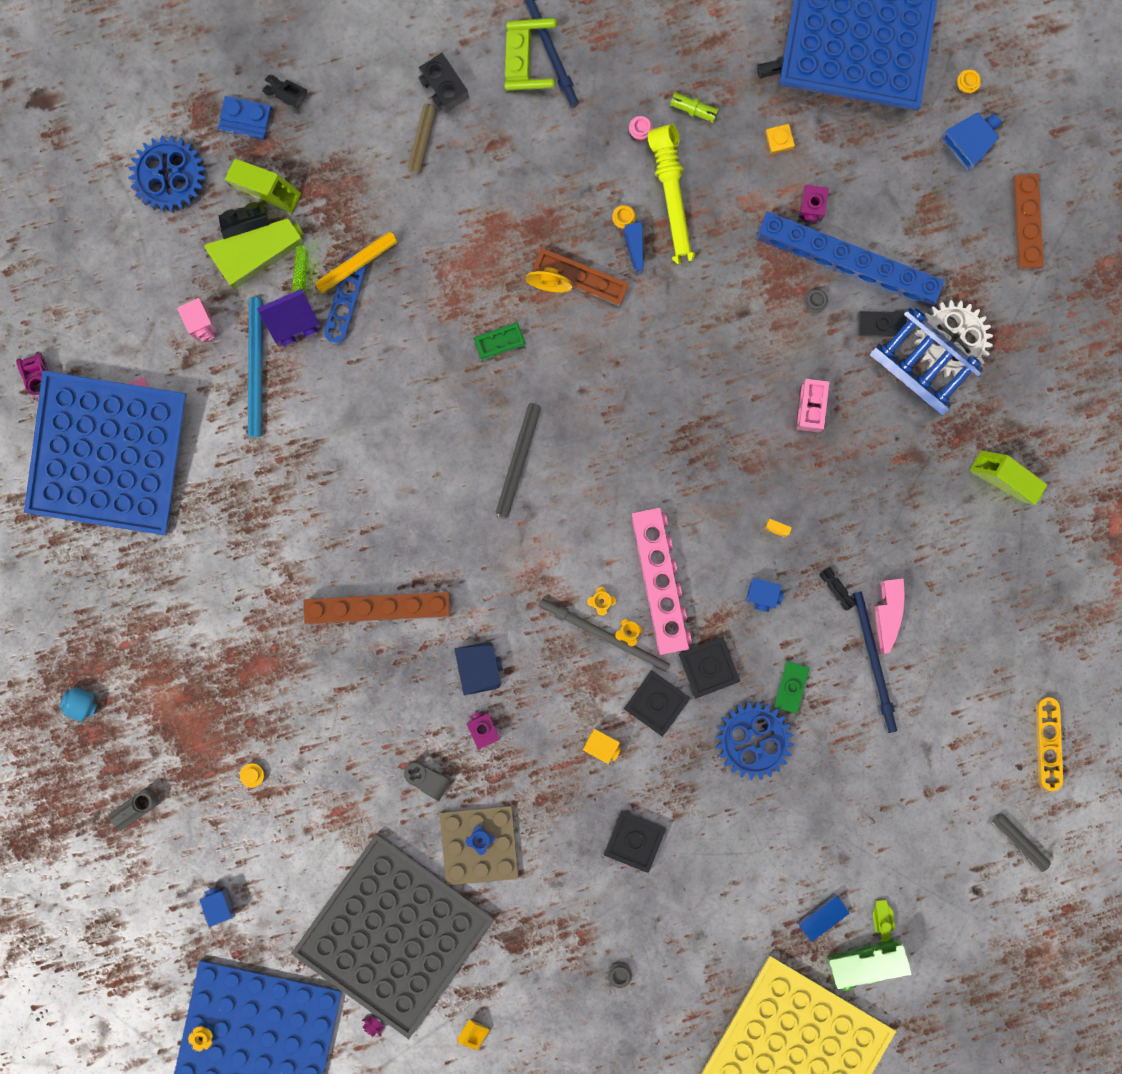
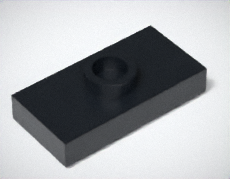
M860 311L858 313V336L894 337L907 322V317L904 315L905 312Z

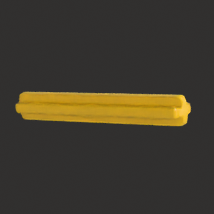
M391 231L387 232L317 280L315 286L321 294L325 293L397 243L395 235Z

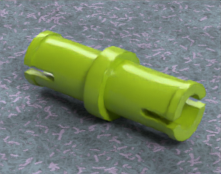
M678 92L674 93V99L670 103L671 107L689 113V116L694 117L696 115L711 121V123L715 122L716 118L714 115H718V108L704 104L698 98L692 99Z

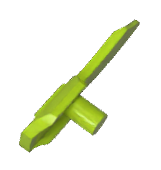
M886 899L875 900L872 912L874 929L877 933H881V942L890 940V931L895 930L893 910L889 907Z

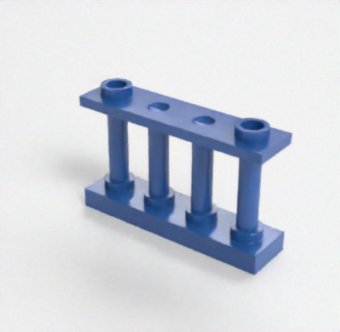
M909 308L904 314L909 318L905 325L887 345L884 344L882 346L878 343L870 355L943 416L951 406L949 402L950 395L971 372L979 376L983 370L981 367L982 363L975 356L966 355L925 320L926 316L920 310ZM917 325L928 335L906 360L900 361L894 356V351ZM936 341L946 351L924 375H916L912 371V366ZM954 356L964 367L942 391H935L931 387V381Z

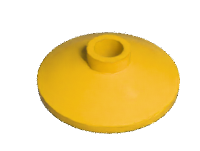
M546 267L544 271L530 272L526 275V282L544 291L568 292L573 287V283L563 275L558 274V270L555 268Z

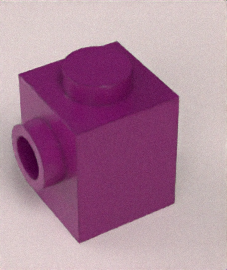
M805 184L802 190L798 218H804V221L808 223L822 221L825 216L829 188Z
M480 711L469 716L471 721L466 724L478 750L501 739L489 713L484 715Z

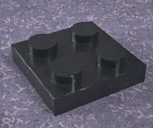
M724 637L678 654L695 699L740 682Z
M650 670L623 709L663 737L690 700V697L653 670Z
M621 810L603 855L649 873L666 827Z

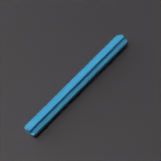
M260 297L249 298L248 436L251 438L261 437L262 318L257 310L258 307L262 306V299Z

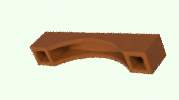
M449 592L303 599L304 624L451 617Z

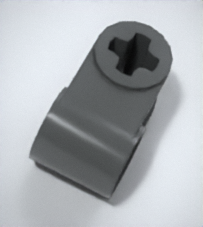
M419 762L408 764L404 771V777L408 783L437 801H440L451 782V779L435 770H431ZM418 767L420 768L419 773L422 776L420 778L415 777L413 780L410 778L411 773L408 771Z

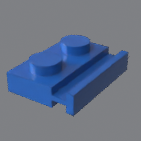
M225 96L220 123L217 129L221 132L265 141L272 107L267 104Z

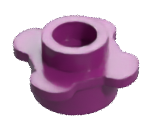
M372 1015L367 1019L361 1020L364 1024L362 1029L372 1038L375 1035L377 1037L382 1036L381 1031L384 1027Z

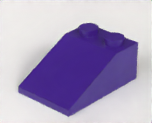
M302 289L257 308L278 347L283 346V348L292 346L296 343V339L303 336L305 338L313 337L318 334L317 330L322 329L314 308Z

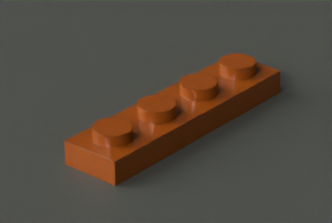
M1039 174L1014 175L1013 190L1018 270L1042 269L1044 261Z
M541 248L533 267V272L544 271L546 267L555 268L558 270V274L563 275L573 283V288L617 306L621 305L629 286L628 282Z

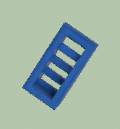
M642 221L625 225L623 230L635 275H641L643 270Z

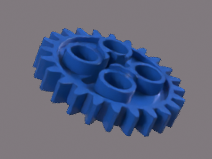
M162 135L159 143L154 138H151L152 145L149 146L143 143L145 150H136L139 158H131L136 166L128 168L134 173L128 179L136 183L130 187L133 191H138L135 196L138 199L143 198L142 203L145 206L151 203L150 208L154 211L158 206L162 213H165L167 207L174 213L175 206H178L183 211V203L186 202L192 206L190 198L199 199L196 191H204V188L199 184L200 182H206V178L200 175L207 172L205 167L200 166L204 163V160L197 158L200 154L198 150L192 151V144L189 142L185 145L183 138H180L177 143L172 135L169 141H166ZM165 154H167V167L171 171V173L168 174L169 183L172 190V193L170 195L168 194V181L164 177L165 175H167V169L164 162ZM182 157L183 162L178 166H174V159ZM152 161H160L157 168H149ZM178 181H186V184L183 188L176 189V183ZM156 183H162L160 191H152Z
M750 702L746 703V709L737 705L738 712L735 713L729 710L731 718L722 717L726 725L717 727L723 731L722 735H715V738L720 739L722 742L715 747L723 749V752L718 757H726L727 760L723 765L728 766L732 764L733 766L730 771L732 773L739 769V777L741 778L746 773H748L749 780L753 779L754 774H757L759 780L763 779V773L772 777L771 769L780 772L778 764L787 765V762L783 759L784 755H792L787 751V747L794 746L793 743L788 742V738L794 735L786 733V730L791 725L782 724L786 718L784 715L776 717L778 709L769 712V704H766L763 709H761L760 702H756L754 708H752ZM759 718H763L767 724L765 730L758 732L754 727L755 721ZM736 728H742L745 736L743 740L737 742L733 739L732 733ZM770 731H774L772 736L759 740L757 747L750 744L741 750L735 751L736 746L751 741V735L760 737ZM769 740H773L776 743V750L771 754L766 753L764 749L765 743ZM751 750L755 756L754 760L748 764L744 763L742 759L743 753Z

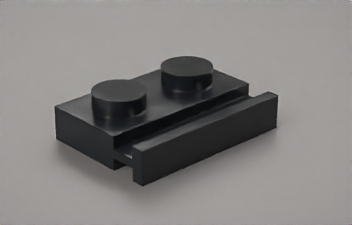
M263 201L258 203L252 202L236 210L229 209L223 212V214L218 215L224 239L269 225L267 210Z

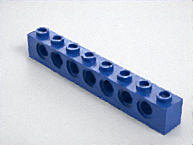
M768 211L756 236L758 241L930 308L937 302L945 281Z

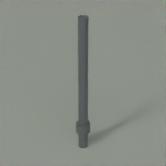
M542 598L538 606L555 615L554 618L562 622L565 620L664 672L667 671L670 663L637 646H629L627 642L617 640L615 635L570 613L569 609L562 605L559 607Z

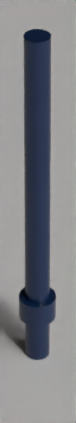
M524 0L532 19H543L535 0ZM547 28L537 29L559 79L557 83L561 91H564L570 107L578 105L579 101L572 88L574 86L572 79L566 74Z
M862 591L853 593V597L856 601V609L881 703L879 705L880 713L884 715L888 733L896 732L897 727L893 715L895 709L893 702L890 703Z

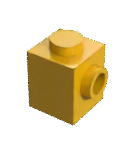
M594 728L583 747V751L609 764L610 760L615 762L621 748L618 747L619 741Z

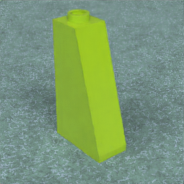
M284 219L268 226L208 243L204 248L229 285L235 290L304 244L301 238L304 233L297 223L292 225L289 219Z

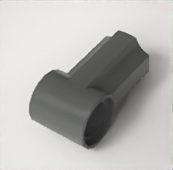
M150 789L136 793L132 798L108 814L113 826L122 831L144 814L154 809L158 803L157 794ZM141 796H145L148 798V807H143L141 805Z

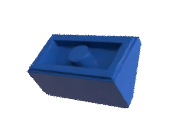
M833 894L800 919L797 924L808 939L813 942L850 913L840 898Z

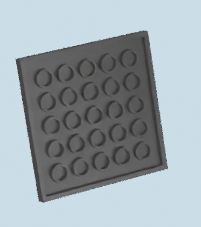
M376 833L291 952V955L404 1037L410 1039L489 927L494 917Z

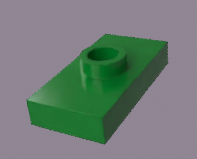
M518 322L473 337L481 361L526 346Z
M786 661L773 705L774 708L795 714L798 713L810 670L809 667Z

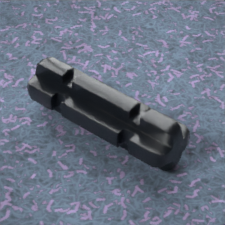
M826 568L819 574L821 579L828 583L827 587L836 599L841 601L840 604L844 610H850L856 605V601L852 596L848 595L849 592L838 577L835 578V573L831 568Z

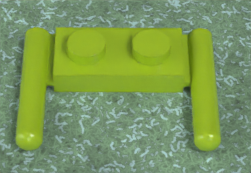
M556 18L507 21L506 91L555 87L556 82L553 78L530 79V30L555 28L557 26Z

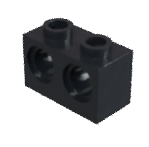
M443 52L419 67L420 76L418 79L425 89L429 88L433 93L431 98L438 109L442 107L445 113L469 98L467 88ZM435 70L442 73L438 78H432L429 75ZM445 90H453L455 92L449 98L442 95Z

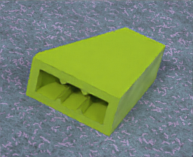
M234 159L224 179L236 189L289 214H292L302 194L279 174L238 159Z
M981 450L969 470L1017 500L1032 505L1037 504L1047 487L1045 482L1010 456Z

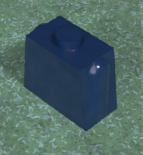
M491 642L454 648L464 696L500 688L501 679L499 671H503L501 656L496 657L495 649Z

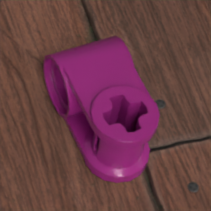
M40 351L36 352L32 357L23 360L21 358L16 359L25 389L37 399H39L40 391L35 392V386L41 382L42 372L48 370L45 359Z

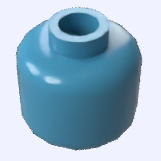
M73 687L70 691H65L59 708L62 709L61 713L63 716L82 722L87 716L92 718L97 704L93 703V693Z

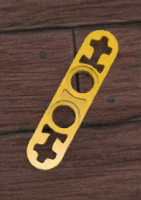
M1044 697L1038 700L1036 704L1038 779L1043 789L1053 792L1059 790L1063 785L1061 715L1058 701L1054 698ZM1047 701L1049 705L1053 706V710L1049 711V718H1054V722H1042V718L1047 719V711L1042 710V706H1046ZM1047 725H1051L1055 729V735L1051 739L1043 736V729ZM1049 749L1056 753V759L1052 763H1047L1044 760V753ZM1044 766L1056 767V770H1051L1052 777L1056 778V782L1052 783V787H1050L1049 783L1045 782V779L1050 777V770H1044Z

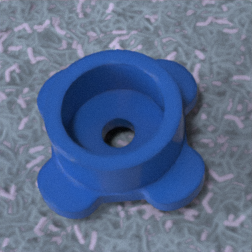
M476 826L474 833L466 838L465 843L468 847L476 850L478 855H484L489 844L494 842V836L486 833L482 826Z

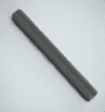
M528 404L496 509L498 516L508 517L540 413L541 407L537 404Z

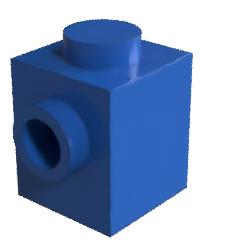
M752 578L745 602L755 604V609L769 612L770 608L775 609L777 605L782 603L784 591H780L782 585Z
M218 887L209 889L204 892L205 896L199 899L208 927L230 920L236 916L226 888L220 891Z

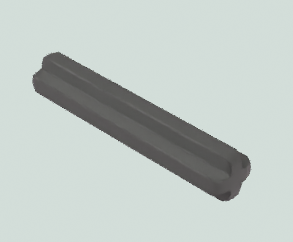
M1000 813L994 818L993 824L1040 872H1044L1050 867L1051 862L1004 814Z

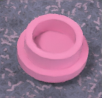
M645 116L633 118L629 125L630 134L638 140L648 138L649 130L653 129L651 121Z

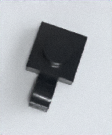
M268 75L265 78V81L270 83L272 87L266 85L262 91L267 95L275 94L276 98L282 100L287 105L296 107L306 98L308 90L289 80L282 82L274 75Z

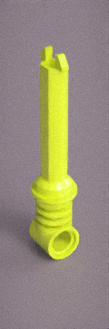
M668 124L649 130L648 142L652 151L656 153V164H659L657 165L655 176L659 178V181L664 186L675 256L672 259L677 264H681L680 256L688 255V261L691 262L694 259L695 252H691L679 182L684 171V167L678 162L679 156H676L678 150H675L680 142L679 133L674 124Z

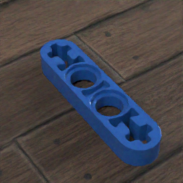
M355 254L349 255V256L346 258L345 261H347L349 258H351V257L354 256ZM366 264L355 271L354 275L359 277L358 280L348 276L338 283L324 332L325 337L332 344H340L347 337L366 273ZM346 282L355 284L356 288L352 294L343 292L342 287ZM341 304L349 307L348 314L343 317L336 314V308ZM333 318L340 322H346L345 325L340 323L339 331L342 334L341 336L337 335L335 339L329 333L330 330H335L337 325Z

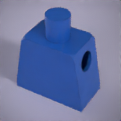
M976 113L947 129L941 136V139L970 171L998 140L999 137L994 130L1002 125V122L994 113L987 119Z

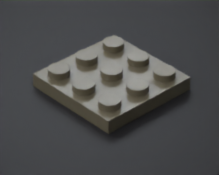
M512 805L440 812L447 885L518 879ZM476 826H482L486 833L494 836V842L489 844L484 855H478L476 850L468 847L465 843L466 838L474 833Z

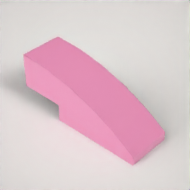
M903 579L880 582L883 605L874 607L880 654L890 653L901 626L905 595Z

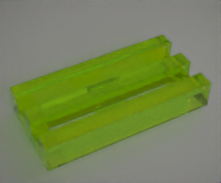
M296 245L292 293L300 289L305 293L309 253L305 246Z

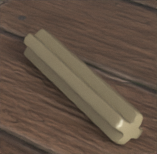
M430 104L423 105L408 164V170L414 173H420L436 112L435 106Z

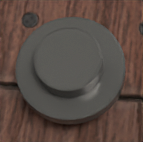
M812 289L805 295L804 305L810 312L819 313L826 308L828 297L824 291Z
M617 963L610 967L608 980L612 986L624 988L631 982L632 973L627 965Z

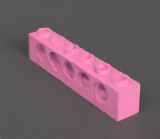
M660 508L632 513L631 518L659 655L688 650V644H692L690 631L684 628L683 621L687 620L685 607H680L678 597H682L680 583H675L674 574L678 573L675 559H670L669 550H673L671 537L665 534L664 527H668L666 513H661ZM649 528L658 530L659 538L657 540L651 541L646 537V531ZM659 551L663 554L664 561L661 564H654L651 561V554L653 552ZM662 574L668 578L669 583L667 587L660 588L656 585L655 579L658 575ZM663 598L672 600L673 608L671 611L667 612L661 609L660 602ZM669 621L675 622L678 626V631L674 635H669L665 631V625Z

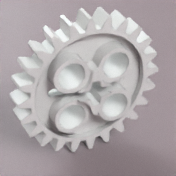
M950 300L947 308L941 302L938 305L939 311L933 306L930 309L931 315L928 313L924 314L926 316L925 320L948 340H951L952 336L955 335L957 339L953 344L966 355L975 356L982 365L985 363L981 357L987 358L990 355L985 349L992 347V344L987 342V340L992 338L993 335L986 333V330L991 325H983L986 316L977 317L980 312L979 309L971 312L972 304L963 308L962 301L958 302L956 307H954L953 301ZM947 318L955 319L957 327H949ZM937 325H940L942 330H939ZM917 330L915 335L919 336L920 339L916 340L914 344L919 345L928 334L923 330ZM966 333H971L975 337L973 344L966 341ZM932 344L924 353L921 362L928 360L930 363L927 369H930L946 349ZM950 359L942 368L944 377L947 378L951 372L955 377L964 365L960 361Z

